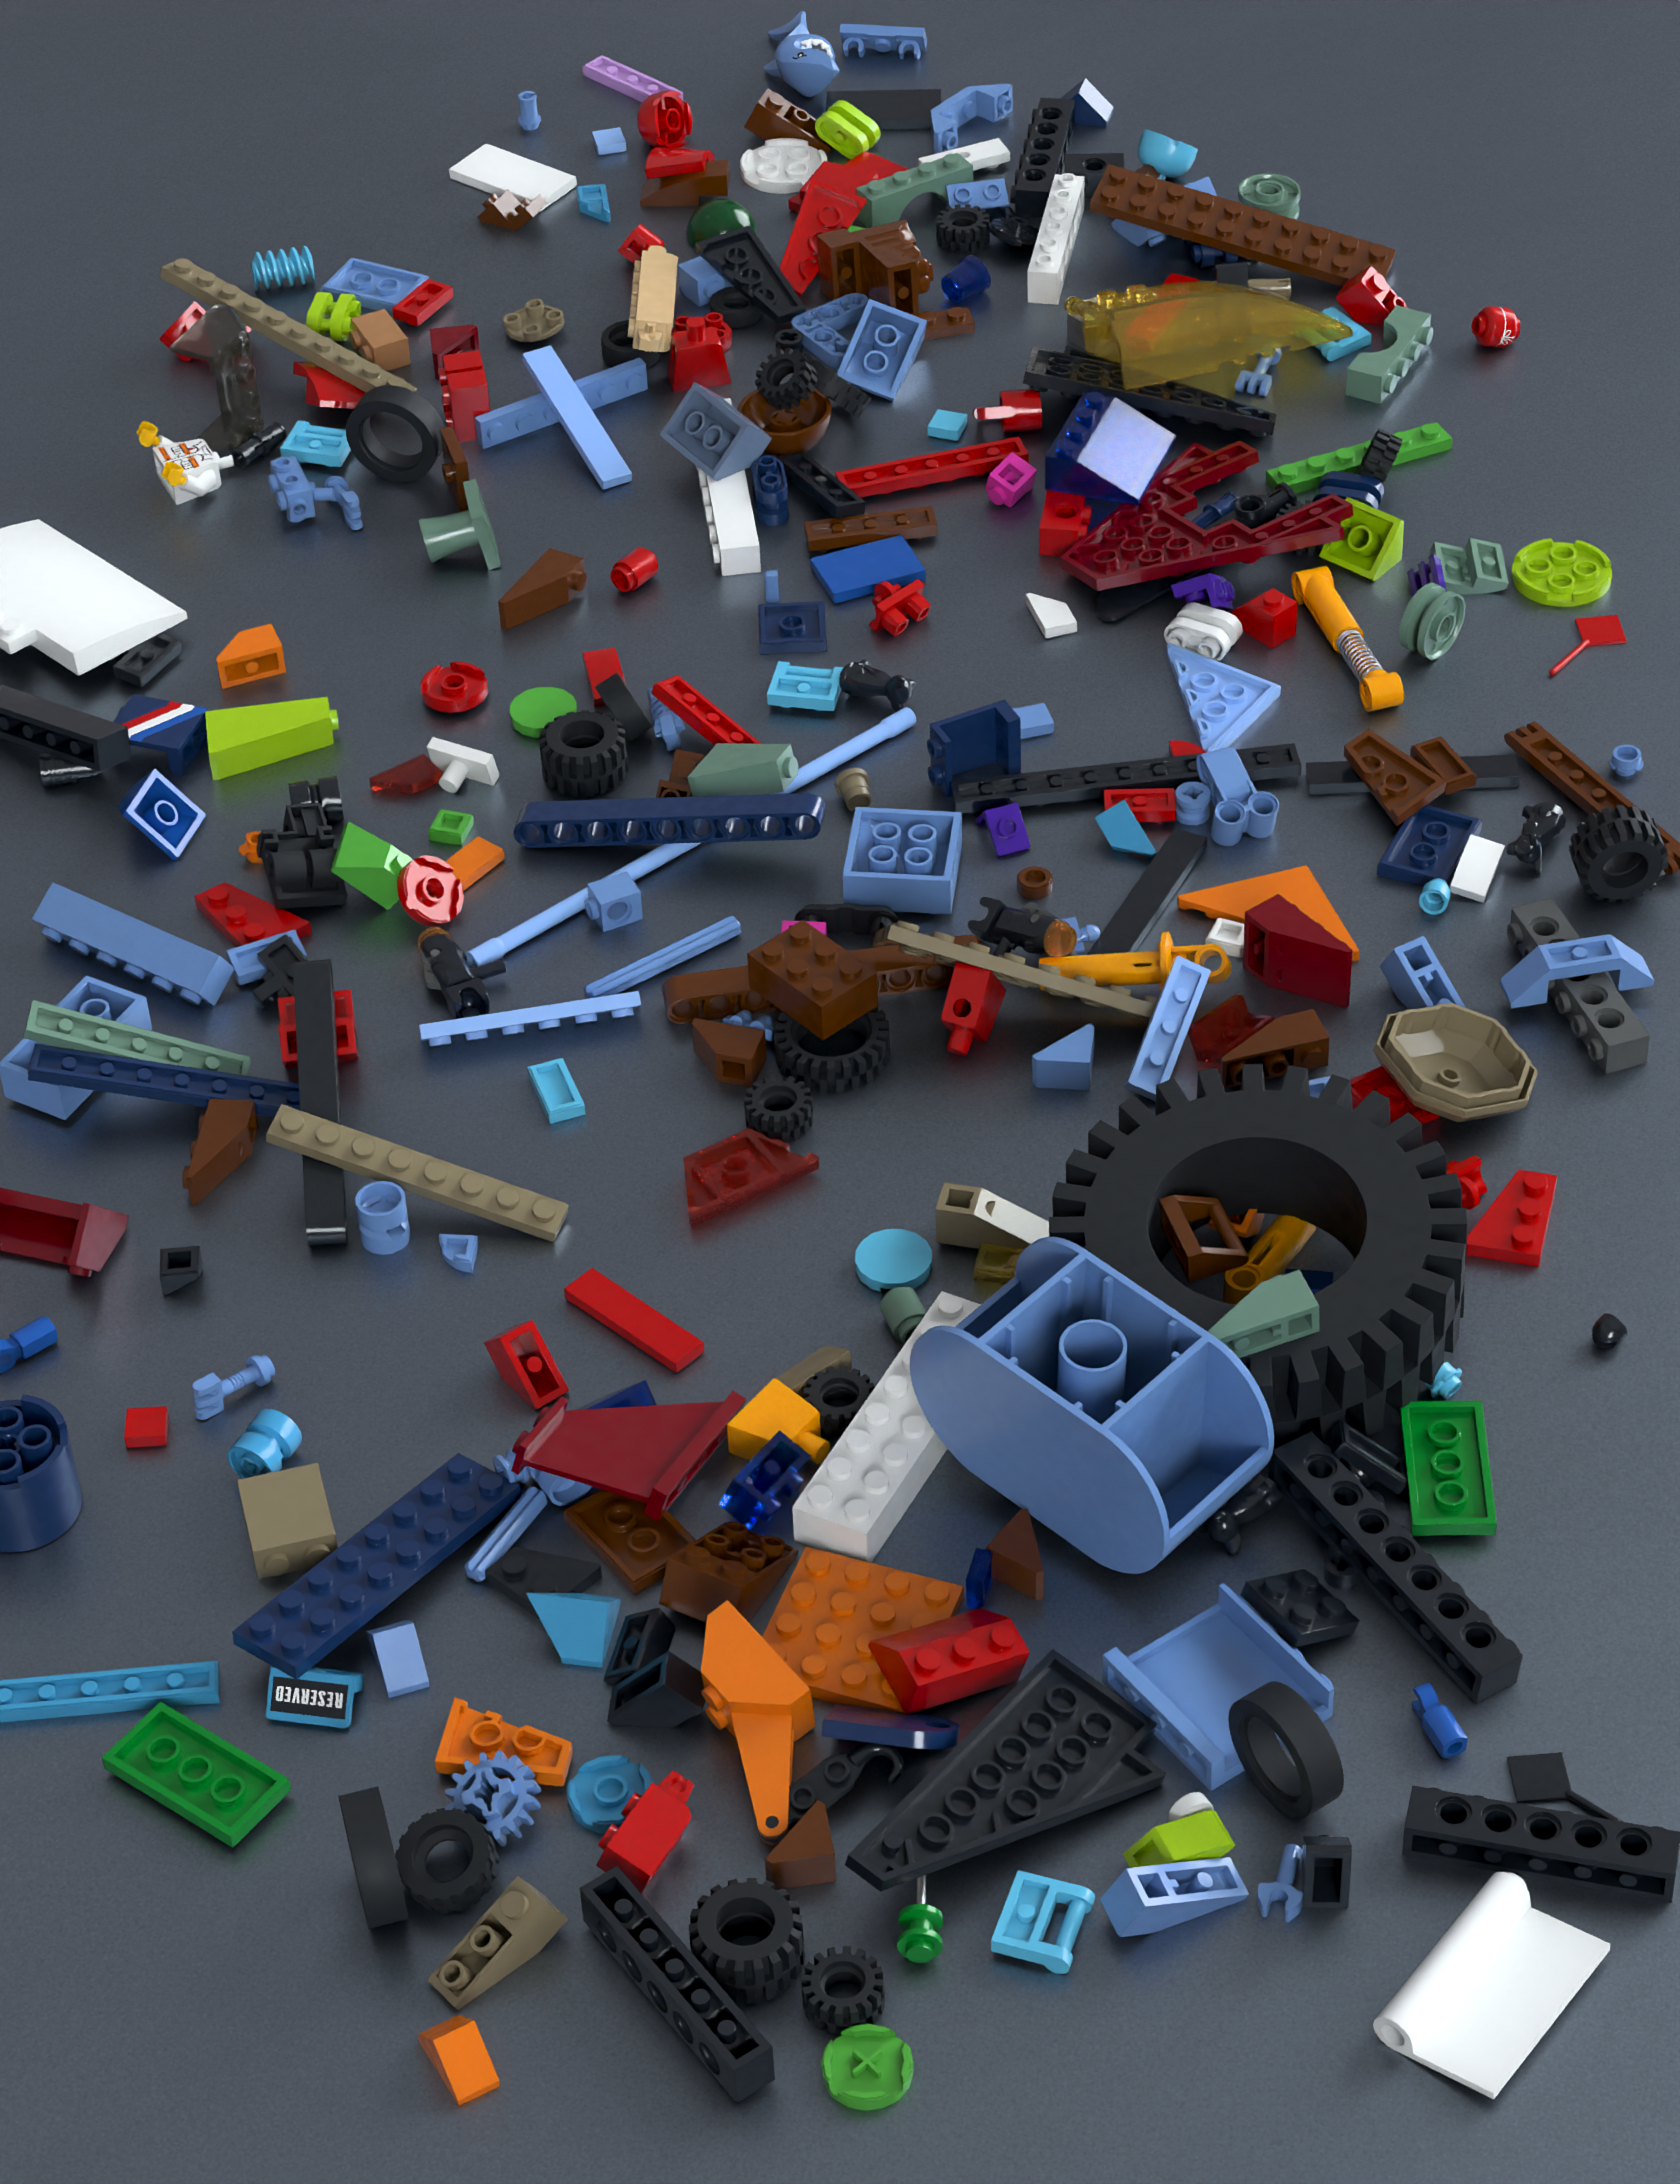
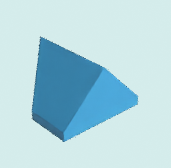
M526 1593L561 1657V1663L603 1668L620 1610L621 1598L582 1593Z

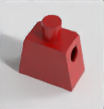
M701 317L688 318L686 320V330L672 334L667 375L673 392L689 390L694 382L705 388L731 384L716 328L705 327V320Z
M956 962L941 1015L942 1023L951 1032L946 1047L947 1051L960 1056H967L973 1039L981 1042L988 1040L1006 993V989L991 970Z

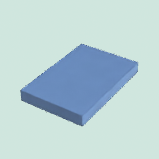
M351 257L321 287V292L331 293L333 300H338L342 293L354 294L356 300L361 302V307L377 311L386 309L388 313L393 314L392 308L424 281L429 279V276Z

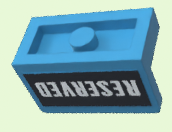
M270 1667L266 1718L347 1728L351 1725L354 1693L363 1690L364 1673L311 1667L296 1680L277 1668Z

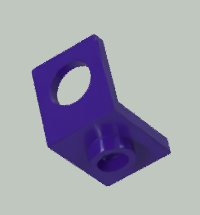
M1018 802L985 810L975 819L977 825L987 824L997 857L1028 850L1031 847Z

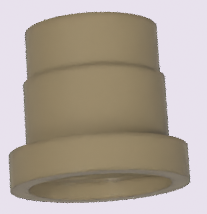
M850 768L841 772L835 778V789L843 797L850 811L855 812V807H869L872 803L868 787L870 780L865 770Z

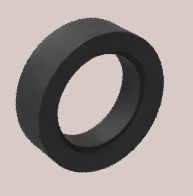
M384 385L369 390L360 399L347 420L346 437L354 456L372 473L391 481L410 482L425 476L442 452L440 429L445 427L436 409L421 395L407 388ZM380 412H387L405 419L420 435L422 451L414 455H403L386 448L374 436L370 428V416Z
M1271 1681L1232 1704L1229 1710L1228 1722L1236 1753L1256 1788L1277 1810L1290 1818L1304 1819L1341 1795L1344 1787V1774L1338 1751L1327 1728L1302 1696L1283 1683ZM1276 1734L1286 1746L1296 1767L1285 1754L1277 1739Z
M379 1787L338 1796L368 1929L408 1919L402 1884Z

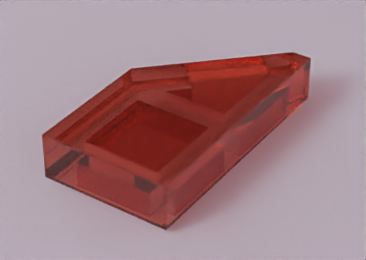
M422 754L369 778L370 788L374 791H380L385 787L399 788L400 793L414 794L438 783L442 777V771L425 754Z

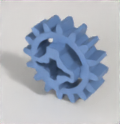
M497 1750L494 1759L490 1760L482 1752L479 1755V1763L475 1766L468 1760L464 1761V1766L467 1770L464 1775L453 1773L451 1777L457 1783V1787L445 1790L446 1796L453 1803L448 1804L444 1808L445 1810L461 1809L466 1814L469 1812L478 1821L486 1819L487 1824H483L491 1838H495L503 1847L506 1846V1835L512 1833L518 1839L522 1837L521 1830L519 1829L522 1823L531 1826L534 1824L533 1819L528 1814L530 1810H538L541 1807V1804L533 1797L541 1792V1787L535 1780H532L535 1777L533 1771L528 1765L523 1766L524 1764L518 1756L513 1755L508 1760L502 1751ZM498 1774L510 1776L514 1778L515 1781H511L509 1777L499 1779Z

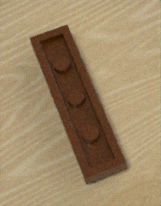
M932 506L855 515L838 519L804 522V533L809 551H826L832 548L855 547L897 535H902L904 539H923L928 536L938 535V524Z

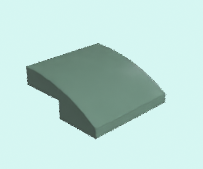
M1469 538L1465 548L1438 542L1433 543L1430 555L1434 553L1441 560L1447 592L1453 591L1461 595L1485 594L1507 589L1509 582L1501 544Z

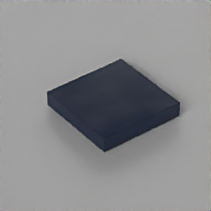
M824 601L758 605L760 654L827 651Z

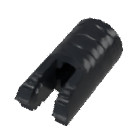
M52 755L39 756L43 787L57 786L59 784L66 785L68 783L75 784L78 783V778L96 776V774L99 775L101 773Z

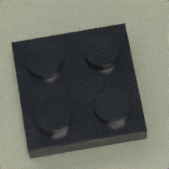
M1306 1569L1246 1581L1240 1594L1294 1647L1354 1634L1360 1621L1346 1608V1605L1340 1599L1334 1597L1319 1583L1317 1577Z

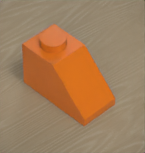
M272 624L238 632L216 658L219 682L222 689L286 673L283 647Z

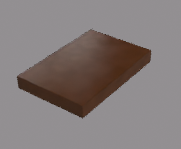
M601 1489L563 1511L564 1521L635 1595L664 1578L668 1558L695 1542L696 1539L668 1511L657 1522L644 1514L647 1503Z

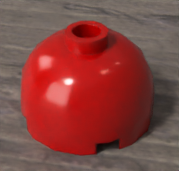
M671 90L657 92L648 96L639 107L637 113L639 133L642 139L653 148H681L686 144V142H681L685 140L686 135L691 134V109L688 102H682L679 92Z

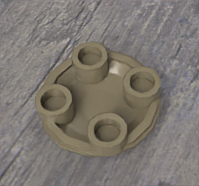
M531 299L526 302V307L514 313L506 314L503 317L506 334L512 339L521 342L547 339L560 331L565 322L563 311L544 305L541 299Z

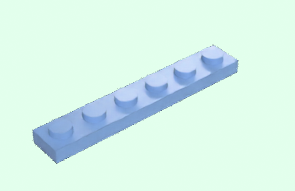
M639 991L421 1024L419 1025L421 1041L429 1040L430 1047L451 1044L452 1036L465 1035L466 1041L488 1038L487 1031L502 1029L503 1035H511L525 1032L524 1025L536 1023L539 1024V1030L560 1027V1020L575 1018L576 1024L598 1021L597 1014L611 1012L612 1018L634 1015L633 1008H639L641 1001Z

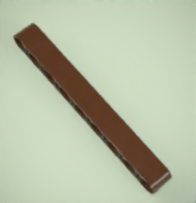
M974 935L953 936L955 937L954 944L963 946V944L968 945L969 942L982 945L981 940ZM899 945L848 951L877 972L878 996L949 987L954 967H948L933 961L935 956L933 954L932 956H927V958L905 955L904 952L898 950ZM748 965L676 975L667 979L662 985V995L668 1019L676 1024L692 1023L694 1018L704 1020L723 1019L728 1015H737L742 1010H748L751 1014L781 1010L749 987Z

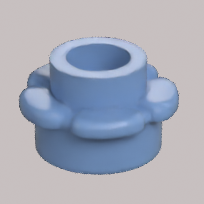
M1633 745L1617 746L1613 750L1612 758L1609 759V766L1621 776H1631L1643 768L1644 762L1641 761V751Z

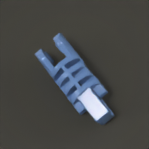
M653 687L647 689L655 736L656 738H664L668 751L681 747L679 734L685 730L684 721L651 694Z

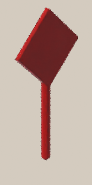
M1618 615L1575 618L1582 642L1551 668L1549 674L1551 676L1555 675L1585 647L1625 644L1627 640Z

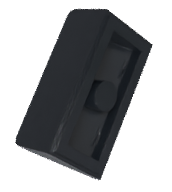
M660 1607L625 1617L603 1679L606 1684L616 1686L669 1650L675 1633V1625Z

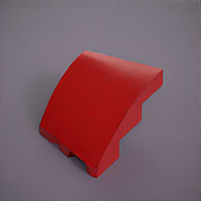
M655 147L647 158L645 173L647 179L700 172L705 170L706 161H714L715 157L709 150Z
M294 362L293 374L307 378L305 403L319 407L354 409L366 393L312 362Z

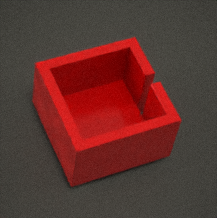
M480 350L442 355L444 368H438L440 386L442 387L443 395H441L443 412L445 413L446 427L451 426L459 442L477 440L474 417L490 412L488 386Z

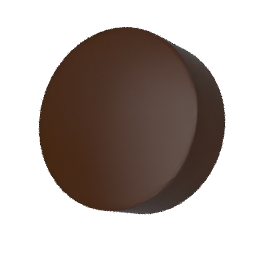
M1033 866L1025 868L1018 873L1017 891L1021 896L1028 899H1041L1052 892L1053 878L1047 869Z

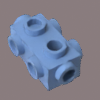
M295 455L279 457L270 461L272 474L267 475L269 487L272 494L276 493L278 507L280 511H286L287 519L290 522H299L306 518L314 517L315 501H334V488H315L314 482L307 481Z

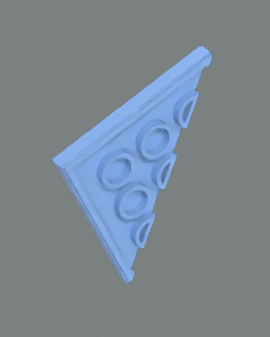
M1172 643L1166 646V655L1200 747L1205 752L1229 747L1280 696L1281 686Z

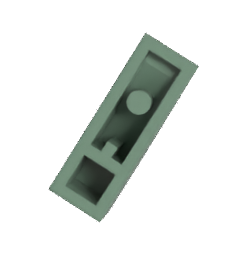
M1300 1270L1285 1275H1276L1256 1286L1207 1332L1223 1342L1238 1358H1242L1319 1332V1304Z

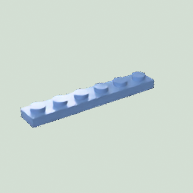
M639 357L578 379L574 383L590 408L595 409L647 390L646 363ZM542 393L474 417L477 444L482 449L559 422Z

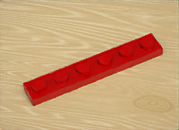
M1018 436L835 472V477L860 498L881 493L888 494L911 487L918 488L942 481H953L957 478L972 475H983L992 472L1011 452L1029 464V454Z

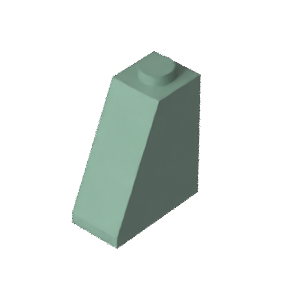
M717 743L687 778L692 797L773 794L785 791L798 775V762L793 756L791 744Z

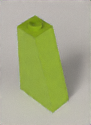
M328 697L205 711L213 780H220L333 745V730H339L337 709L330 710Z

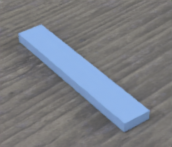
M549 345L523 353L522 362L602 490L630 482L632 480V472L552 346Z

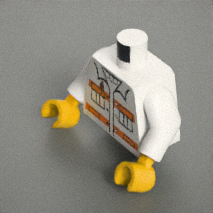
M142 421L137 430L141 445L146 447L153 445L152 450L156 473L176 505L196 497H202L208 492L218 489L221 486L219 470L234 466L233 458L228 448L212 452L203 439L173 442L162 435L157 437V427L147 421Z

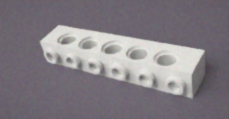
M1071 173L1055 174L1028 268V303L1055 305L1059 303L1084 211V176H1075Z

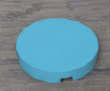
M885 1229L872 1233L860 1242L855 1251V1271L860 1281L869 1288L880 1292L881 1288L910 1287L915 1289L928 1279L930 1269L932 1268V1249L928 1242L917 1233L904 1229Z

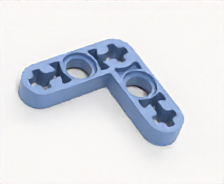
M851 293L795 316L791 320L792 329L798 330L803 334L802 344L806 349L830 367L839 369L850 342L836 331L860 321L868 303V297L861 293Z

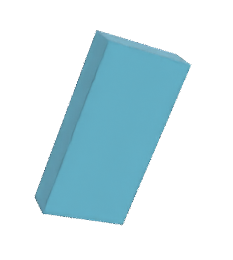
M563 1058L527 1067L529 1080L550 1124L586 1115L585 1104Z

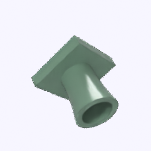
M476 479L463 482L469 510L440 517L419 519L422 536L432 563L457 551L480 544L488 570L501 567L493 528Z

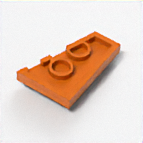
M454 1697L435 1758L436 1773L452 1775L453 1773L464 1775L467 1772L464 1761L468 1760L475 1766L479 1763L480 1753L484 1752L490 1760H493L497 1750L506 1755L508 1760L513 1755L518 1756L523 1762V1766L528 1765L533 1771L535 1777L532 1780H535L537 1784L564 1786L573 1756L572 1742L529 1725L520 1728L502 1721V1715L490 1710H487L485 1714L468 1708V1702ZM498 1774L499 1779L509 1777L511 1781H515V1779L510 1776Z

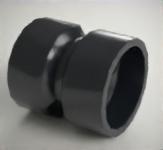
M337 775L318 778L316 783L312 785L308 780L288 783L291 805L321 803L326 823L344 820Z

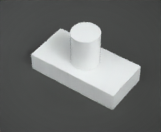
M432 737L426 747L433 767L445 771L439 780V785L450 793H456L465 778L494 786L500 776L493 754Z

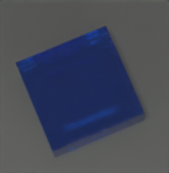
M976 1548L966 1577V1607L980 1609L984 1606L992 1582V1554L990 1550Z

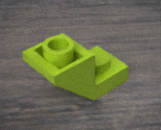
M1207 1810L1155 1826L1125 1851L1123 1856L1129 1867L1133 1868L1222 1858L1236 1845L1216 1811Z

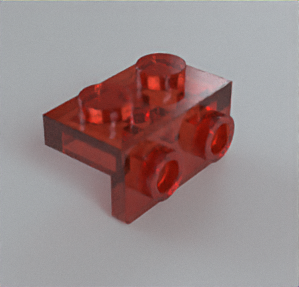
M1233 995L1190 1025L1188 1035L1197 1060L1216 1063L1221 1066V1058L1275 1020V1017L1249 1013L1243 995Z

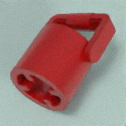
M1032 389L1000 391L999 406L978 407L973 410L972 415L976 420L1000 418L1003 433L1040 430L1042 428L1040 393Z

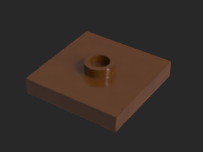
M451 426L441 428L440 434L444 459L442 472L444 480L450 489L459 512L469 510L463 482L469 480L467 459Z

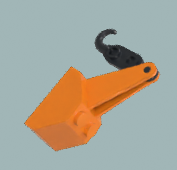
M728 1600L707 1615L701 1665L704 1685L701 1693L708 1705L705 1712L718 1729L721 1730L726 1727L736 1738L759 1837L764 1843L778 1845L788 1834L790 1825L793 1822L799 1821L817 1800L824 1803L827 1810L853 1789L866 1763L875 1756H886L892 1761L893 1769L887 1778L889 1784H894L900 1778L904 1769V1761L899 1749L892 1745L866 1742L855 1750L824 1759L792 1785L794 1742L816 1726L811 1690Z

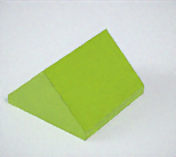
M1347 497L1346 501L1353 506L1354 516L1340 523L1344 527L1345 539L1324 544L1318 557L1372 581H1376L1402 560L1404 521Z

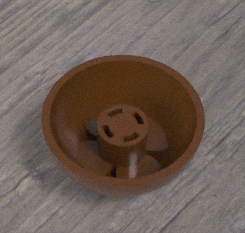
M815 389L813 393H807L809 399L806 402L803 398L799 401L801 406L796 408L792 404L791 410L786 411L783 407L781 411L775 407L773 408L759 391L755 390L741 400L737 410L772 437L764 452L777 456L806 452L821 440L827 431L831 419L832 407L829 398Z

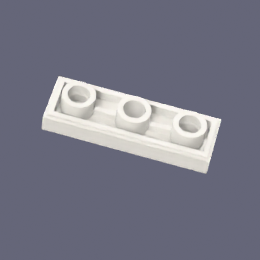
M999 138L918 158V166L925 162H932L943 158L947 154L958 153L973 165V171L982 168H996L1001 163L1010 161V151Z

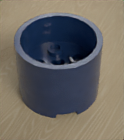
M23 1394L21 1400L0 1401V1552L29 1551L51 1543L73 1525L82 1507V1492L64 1417L51 1403L38 1397Z

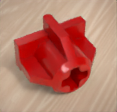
M639 224L629 234L618 249V252L635 264V260L641 261L642 250L648 251V247L654 245L664 247V241L645 226Z

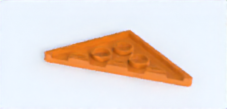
M1307 865L1177 895V906L1180 909L1187 910L1193 908L1206 912V917L1212 919L1222 918L1244 924L1246 911L1279 894L1291 904L1296 905L1300 911L1312 920L1321 924L1325 930L1337 939L1345 942L1352 949V961L1359 960L1358 947Z

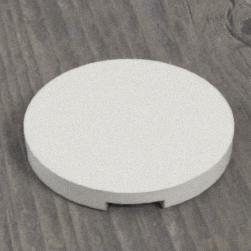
M795 138L771 139L765 141L764 146L754 150L748 149L740 159V174L747 185L759 191L775 194L800 192V189L824 161H827V156L822 149L817 150L809 146L806 140Z

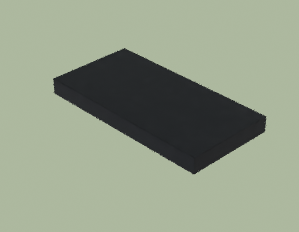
M941 89L827 91L826 111L836 101L844 100L871 118L878 125L879 129L931 128L930 110L941 104Z

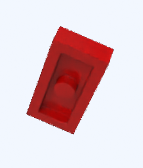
M427 279L392 308L393 318L410 325L419 326L453 298L452 286Z
M1174 788L1104 790V811L1125 799L1138 822L1160 823L1176 821Z

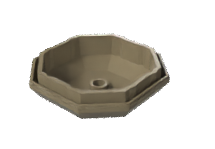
M1453 1003L1438 1004L1419 1009H1407L1398 1013L1388 1014L1373 1048L1381 1066L1413 1106L1455 1122L1508 1114L1525 1108L1538 1074L1537 1069L1532 1065L1527 1054L1519 1048L1507 1033V1030L1496 1019Z

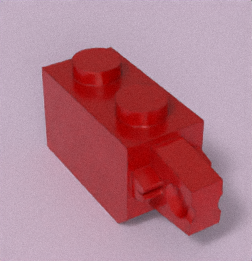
M673 1770L658 1785L651 1783L643 1796L635 1792L621 1812V1815L626 1818L622 1825L617 1827L612 1824L600 1840L598 1847L604 1851L596 1866L604 1872L618 1866L642 1894L683 1835L682 1832L692 1819L689 1807L685 1804L694 1784Z

